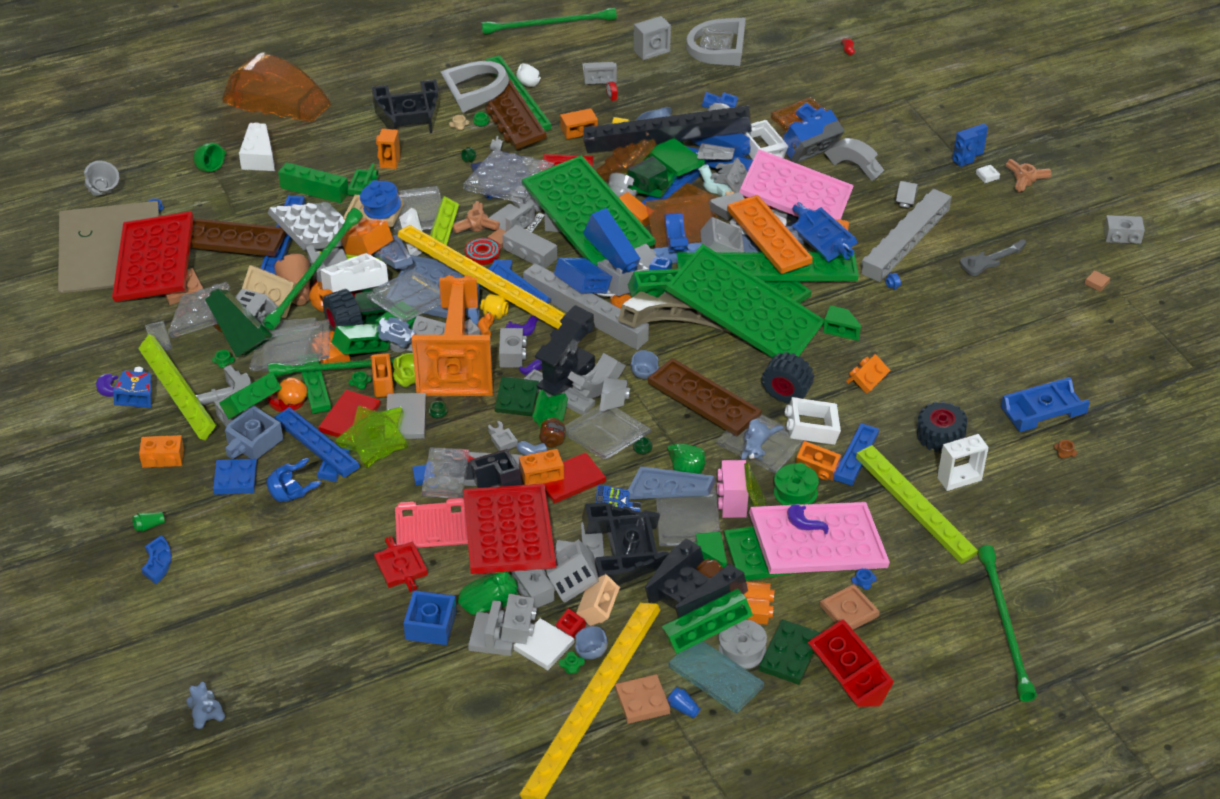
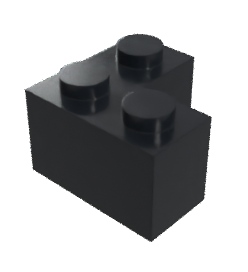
M508 449L469 460L473 480L478 488H487L496 484L499 487L522 485L519 468Z

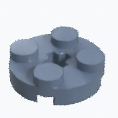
M389 317V320H384L385 318L380 320L377 327L380 339L384 341L389 340L400 347H406L408 343L412 342V335H415V330L412 329L411 331L408 328L409 324L394 317Z

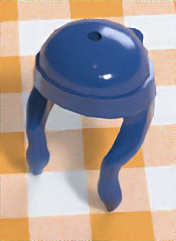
M309 458L302 459L295 465L285 464L268 476L267 488L276 501L287 502L303 497L310 489H315L321 484V481H314L302 488L297 481L291 479L292 471L304 467Z

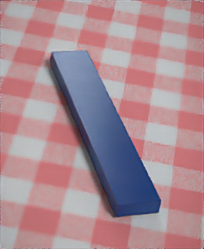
M290 407L274 417L275 420L281 423L282 428L326 462L343 478L360 468L359 462Z

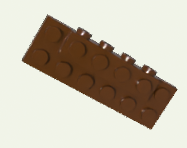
M510 79L507 87L498 96L486 102L487 114L491 115L494 124L498 123L497 128L500 133H503L505 142H510L516 149L547 138L545 130Z
M193 218L190 248L275 256L286 232L281 227Z
M671 358L648 377L650 385L735 436L740 435L748 428L751 420L758 419L761 416V409L674 358Z

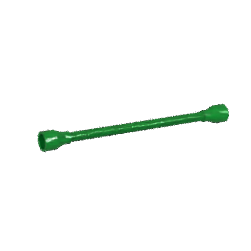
M607 8L593 14L508 22L504 24L488 21L482 22L481 25L482 33L485 35L492 34L501 29L519 28L521 26L529 27L546 25L548 23L556 24L591 19L611 21L617 19L615 8Z
M352 208L348 212L345 222L334 238H332L279 307L264 318L262 323L266 328L273 331L280 324L284 311L321 266L337 243H339L348 230L361 221L363 214L360 210Z
M395 358L390 359L391 366L393 365V361ZM370 360L345 361L342 363L330 362V364H303L298 366L285 365L278 362L268 363L269 373L272 372L276 378L285 374L295 373V371L307 372L310 370L324 371L327 369L372 367Z
M984 545L978 549L980 561L988 571L1018 675L1017 692L1019 699L1022 702H1030L1037 697L1034 684L1029 680L1025 672L996 572V553L993 546Z

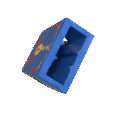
M135 367L133 371H123L113 389L114 405L151 408V374L145 372L142 367Z

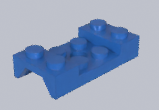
M1068 377L1004 395L1001 408L1019 432L1036 428L1038 422L1068 414L1071 418L1088 412L1090 401H1081L1074 392L1072 379Z

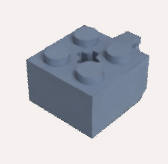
M254 405L231 421L225 429L227 443L229 444L225 447V450L227 452L226 455L231 459L243 453L249 458L257 460L283 440L281 423Z

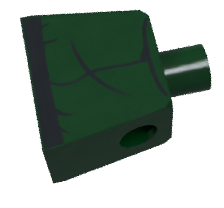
M650 157L628 168V176L634 179L633 185L644 191L652 192L658 188L665 190L669 186L667 168L655 157Z
M365 288L362 290V293L355 295L363 325L376 324V320L389 311V306L380 290L373 291L371 288Z

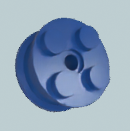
M372 181L360 193V201L364 205V213L372 219L388 218L395 214L401 206L400 197L397 195V188L389 181Z

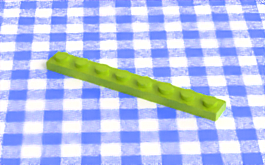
M148 334L138 349L199 439L206 440L216 427V424L155 336Z
M873 445L857 452L856 459L961 564L977 555L978 550Z

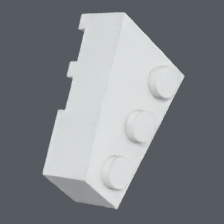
M249 123L239 152L241 169L275 171L266 124Z
M367 253L320 269L323 290L330 289L333 293L342 289L355 291L388 284L387 265Z

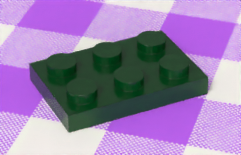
M782 619L759 665V671L800 685L815 654L808 642L822 632Z

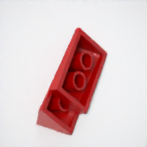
M844 619L808 642L809 646L857 707L881 706L894 681L883 669L876 656Z

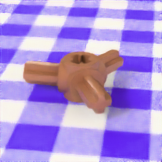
M1009 159L1006 163V167L1015 173L1017 180L1015 189L1018 190L1017 192L1024 191L1026 186L1032 185V182H1035L1036 179L1051 177L1050 169L1036 170L1031 164L1019 165L1012 159Z
M476 201L473 204V209L468 211L465 219L452 226L455 233L468 228L472 231H481L485 227L498 230L500 222L489 219L483 211V204Z

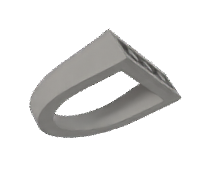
M746 18L715 19L697 25L687 36L686 49L688 53L701 62L740 66ZM709 33L737 34L736 49L708 50L699 47L695 40Z
M490 61L471 62L441 71L445 82L463 113L498 96L507 87L509 82V76L505 68L498 63ZM483 73L498 75L497 79L490 85L464 94H460L455 85Z

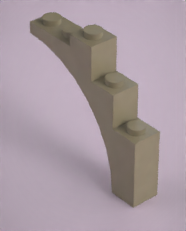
M642 291L622 304L618 321L634 328L650 321L680 320L704 324L731 333L722 325L669 292H665L658 298Z

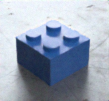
M413 590L403 623L405 640L448 645L457 612L455 596Z

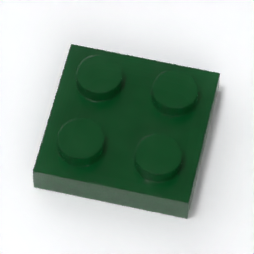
M501 377L494 408L495 412L533 417L539 389L536 385L539 381Z

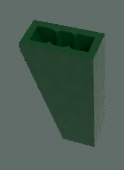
M215 289L205 299L236 357H246L274 339L273 335L228 290Z

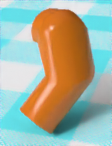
M491 313L485 314L478 322V328L482 335L491 336L489 328L494 321V316Z

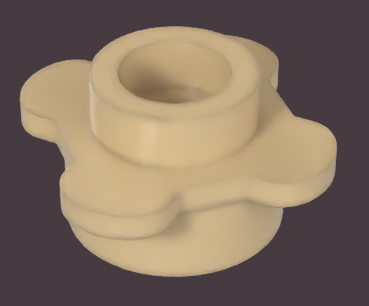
M456 115L452 118V122L449 125L457 130H462L465 125L469 124V121L463 115Z

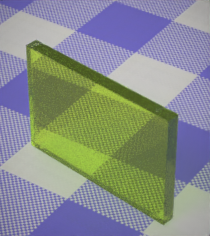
M748 462L744 463L747 492L755 507L765 506L764 494Z

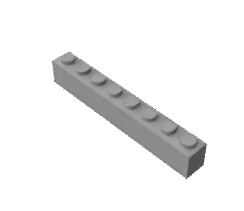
M935 189L926 194L920 203L918 202L915 208L909 211L903 220L899 221L897 227L892 229L889 235L883 238L880 244L874 247L867 257L863 258L861 266H863L862 274L881 282L949 211L952 196Z
M536 263L523 272L524 280L551 299V304L566 312L576 305L593 313L597 329L636 350L648 341V323H643L634 328L618 321L620 308L592 293L578 292L555 276L553 272Z

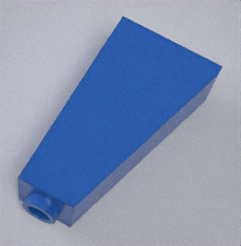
M743 133L692 139V143L699 146L703 143L735 148L734 156L742 158L748 155L751 150L750 139Z
M605 208L592 213L584 230V236L616 269L620 268L622 274L636 270L641 258L608 209Z

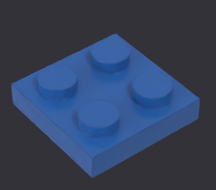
M216 460L213 486L214 495L255 493L257 460Z

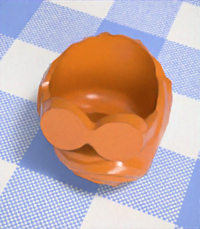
M317 282L311 288L309 299L314 308L324 312L323 297L333 293V291L330 289L323 290L322 282Z

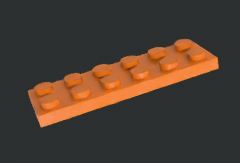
M758 194L727 205L728 212L781 274L812 263L813 257Z

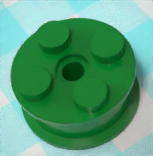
M804 463L785 465L776 472L774 477V496L781 505H808L815 502L818 496L819 478L812 468Z

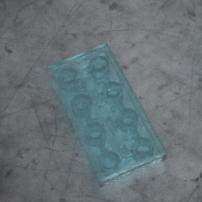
M704 641L678 653L669 661V668L736 714L764 687V681Z

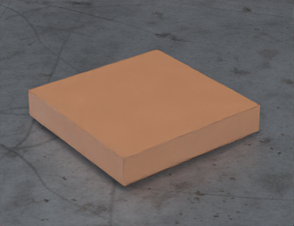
M855 584L820 601L821 608L835 623L844 619L852 629L879 617L880 611Z

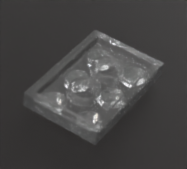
M430 447L422 486V496L462 498L470 456L469 450Z

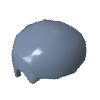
M637 351L631 360V371L638 378L648 379L650 375L659 369V359L650 351Z
M590 626L584 628L575 636L576 652L584 659L594 660L601 657L607 650V637L605 631L600 627Z

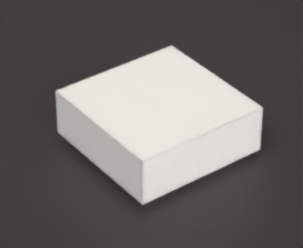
M992 165L976 170V174L984 183L997 180L1000 177V174Z

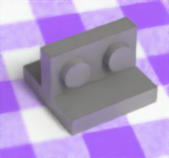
M493 600L490 614L476 613L468 645L469 651L512 655L514 642L501 640L505 617L501 601Z

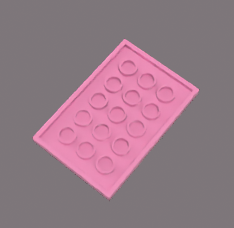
M758 149L739 192L747 198L758 194L767 205L797 217L799 215L792 208L800 202L803 206L812 210L822 207L834 219L838 220L842 217L854 185Z
M866 502L800 505L806 506L804 516L807 519L824 521L828 525L829 530L827 534H824L823 530H802L793 526L787 515L791 505L750 508L749 514L769 574L859 570L862 568L878 569L888 568L889 559Z

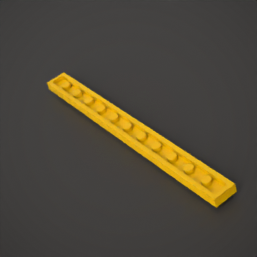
M411 225L398 231V237L405 242L410 243L434 259L460 272V274L477 278V283L499 296H503L517 307L524 309L531 315L557 329L562 325L560 320L565 313Z
M639 603L521 791L520 796L522 799H545L659 614L660 608L658 604Z

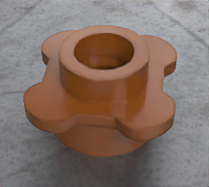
M1062 440L1054 446L1060 458L1075 457L1077 455V451L1074 450L1075 445L1070 440Z

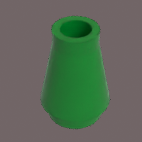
M162 512L137 513V515L132 516L136 532L141 531L142 533L165 523Z

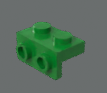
M372 163L369 170L356 169L347 189L348 195H360L366 186L378 179L379 172L376 170V164Z
M544 390L539 391L533 412V420L539 427H541L542 422L549 418H557L563 423L568 402L566 394L548 397Z

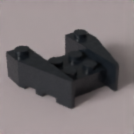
M436 79L420 81L421 92L390 95L388 85L372 87L375 113L388 129L397 130L396 126L428 123L429 132L432 133L439 109V89Z
M576 305L560 320L562 325L558 330L554 329L550 334L552 338L549 343L542 345L535 355L536 359L542 361L543 379L536 387L553 396H557L573 386V381L568 379L571 371L583 376L591 372L596 366L595 355L579 348L577 345L588 333L593 331L595 327L594 314Z
M607 502L585 504L582 514L585 534L608 533L612 556L596 557L595 566L598 577L607 575L617 585H621L655 571L660 567L669 554L668 551L657 552L652 529H656L660 513L647 510L644 512L635 511L627 506H623V508L612 506V503Z
M686 538L670 551L646 584L645 591L649 603L656 604L658 601H662L675 609L679 618L736 589H739L744 595L748 591L744 572L731 564H728L711 579L697 571L698 565L704 561L701 546Z

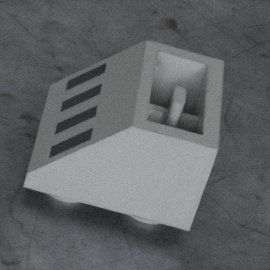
M241 289L235 297L262 325L264 318L278 307L267 295L247 289Z
M579 539L555 554L556 568L546 569L549 579L564 603L599 582L593 553Z

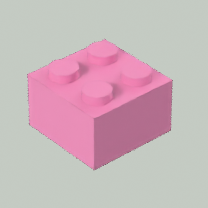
M722 460L721 469L717 470V478L720 483H717V495L721 496L718 497V509H722V518L747 517L749 487L746 460Z

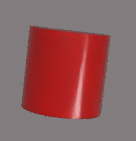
M568 608L555 626L576 639V634L586 627V621Z

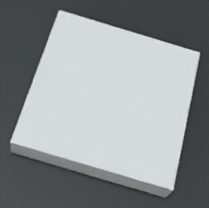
M540 618L534 624L532 637H527L526 644L515 643L514 650L544 669L549 670L574 644V638Z

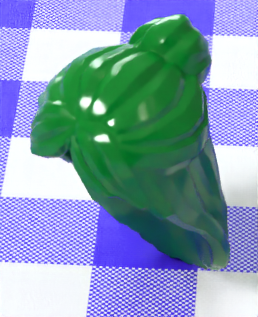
M684 443L671 444L667 447L674 471L696 474L703 472L706 465V453L702 448Z
M495 572L464 586L459 593L458 603L471 615H476L477 612L484 613L490 611L493 600L501 601V607L507 606L509 594L518 595L517 581L509 572Z

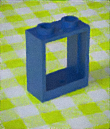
M558 258L554 271L555 276L580 293H607L612 279L610 274L586 258Z

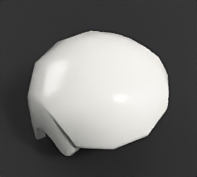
M524 63L520 64L516 73L520 83L527 87L536 86L541 78H538L539 71Z

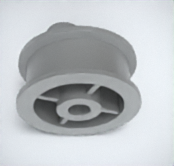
M746 619L720 632L719 655L727 665L736 669H750L759 665L766 653L767 635L765 630L758 623Z

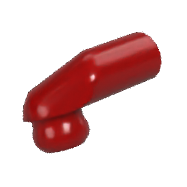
M848 38L842 39L841 43L844 46L845 53L848 55L854 54L853 40Z

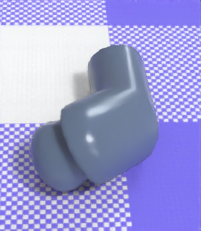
M521 441L517 444V450L524 455L547 451L544 443L534 446L526 441Z

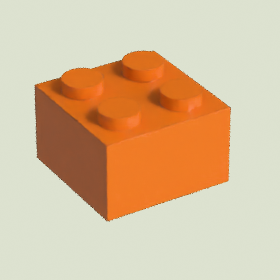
M362 218L357 225L346 232L341 242L346 254L362 255L367 253L371 255L394 239L387 221Z

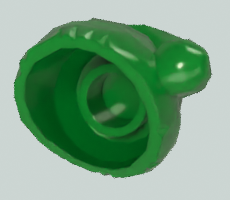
M212 142L196 148L193 154L194 164L202 172L216 171L223 164L226 150Z

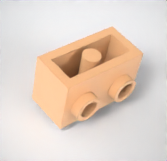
M607 575L598 577L599 582L585 590L576 612L590 626L602 623L609 618L620 587Z

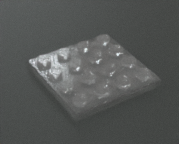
M493 150L463 183V189L525 204L531 198V195L522 185V179L554 166V163L520 156L515 153L502 152L501 150Z

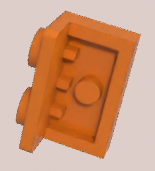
M876 354L871 358L866 356L859 363L860 367L856 366L849 373L850 377L846 382L849 384L854 380L867 394L891 370Z

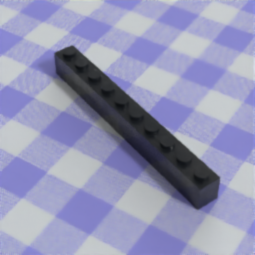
M749 105L584 127L583 140L587 153L661 144L673 138L678 141L752 132V120Z

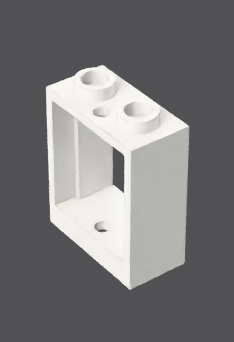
M767 120L752 123V132L743 133L750 139L751 150L749 156L753 160L758 149L784 158L789 147ZM761 136L769 146L760 148L753 137Z
M792 397L790 404L786 405L785 416L788 417L786 428L789 430L791 439L835 445L841 432L837 404ZM799 415L824 418L825 426L800 422Z
M979 434L943 444L937 478L946 491L982 480L988 446ZM970 455L969 463L954 467L955 459Z

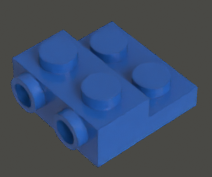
M981 124L956 134L952 160L960 167L973 163L976 156L984 153L988 126Z

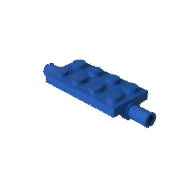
M800 202L793 206V211L799 215L798 222L792 225L794 231L827 262L840 254L845 259H849L854 255V250L851 247L858 243L856 238L822 207L812 210L806 208Z

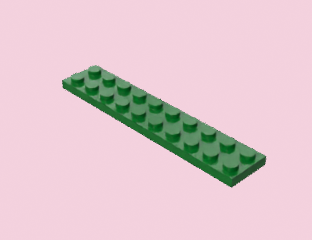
M677 252V269H681L695 252ZM717 252L762 281H858L859 277L855 252L849 259H845L840 254L829 262L818 252H808L813 257L811 264L783 274L777 270L763 252Z

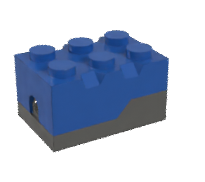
M832 110L821 111L816 117L809 116L802 123L794 122L789 126L783 138L789 146L786 153L792 162H802L824 153L834 143L839 141L845 130Z

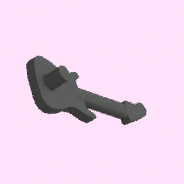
M1021 239L1019 242L1012 244L1011 247L988 256H984L985 252H981L976 256L963 257L960 260V266L969 275L977 276L987 268L999 266L1000 260H995L1015 252L1019 253L1025 247L1026 240Z

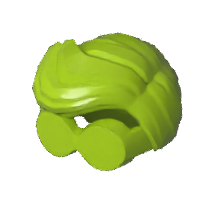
M413 353L402 354L396 357L393 361L395 369L393 373L394 380L405 388L416 384Z

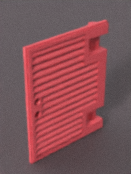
M451 498L446 500V503L416 505L414 501L400 502L395 507L397 545L412 541L416 548L468 544L464 499ZM461 506V512L451 513V507ZM402 510H412L413 516H403Z

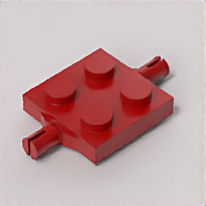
M389 536V538L385 539L388 548L374 554L377 566L388 588L405 583L409 592H412V589L415 591L417 586L413 580L428 576L427 568L413 541L396 545L393 537Z

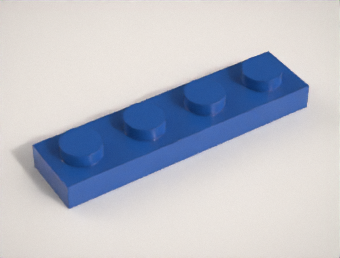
M495 260L488 269L547 304L551 301L548 296L498 260Z
M860 424L834 474V480L853 486L863 466L856 459L857 452L874 445L879 435L878 428Z

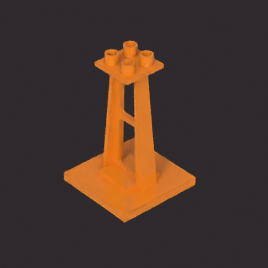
M451 275L439 278L441 308H448L444 335H412L416 393H426V396H493L490 335H465V308H478L477 278H473L470 275H466L463 278H454Z

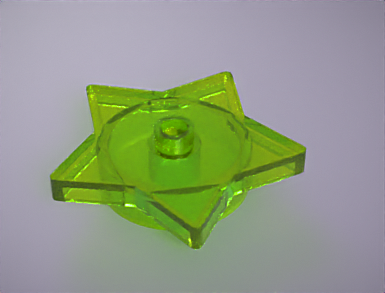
M358 406L353 426L335 441L339 447L357 451L365 468H368L377 459L386 457L394 450L408 447L406 440L399 431L404 411L402 407L376 412Z

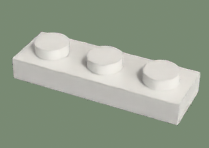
M410 208L399 217L402 229L411 225L422 231L415 209ZM406 242L410 255L418 256L423 252Z

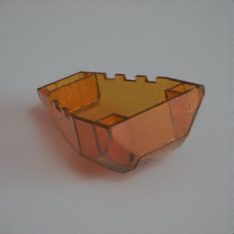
M266 53L254 54L229 76L222 98L223 103L255 113L258 110L262 111V114L267 115L271 112L277 113L279 117L289 115L292 116V119L311 122L331 105L330 100L322 89L300 68L287 60Z

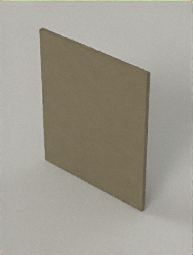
M158 201L59 211V294L113 288L123 222L159 217ZM90 230L93 231L92 234H91L90 236H88V237H81V236H79V234H78V232L81 231L80 234H81L82 236H87V235H89V234L91 233Z

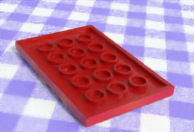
M192 211L123 222L112 294L114 302L185 291L194 218Z
M544 484L463 489L471 574L556 568Z

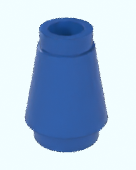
M679 687L674 689L667 699L672 708L690 716L692 719L701 710L685 689L681 690Z

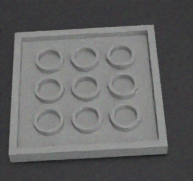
M327 202L270 207L268 214L303 250L312 245L314 249L326 248L345 222L340 213ZM341 240L335 247L343 246Z

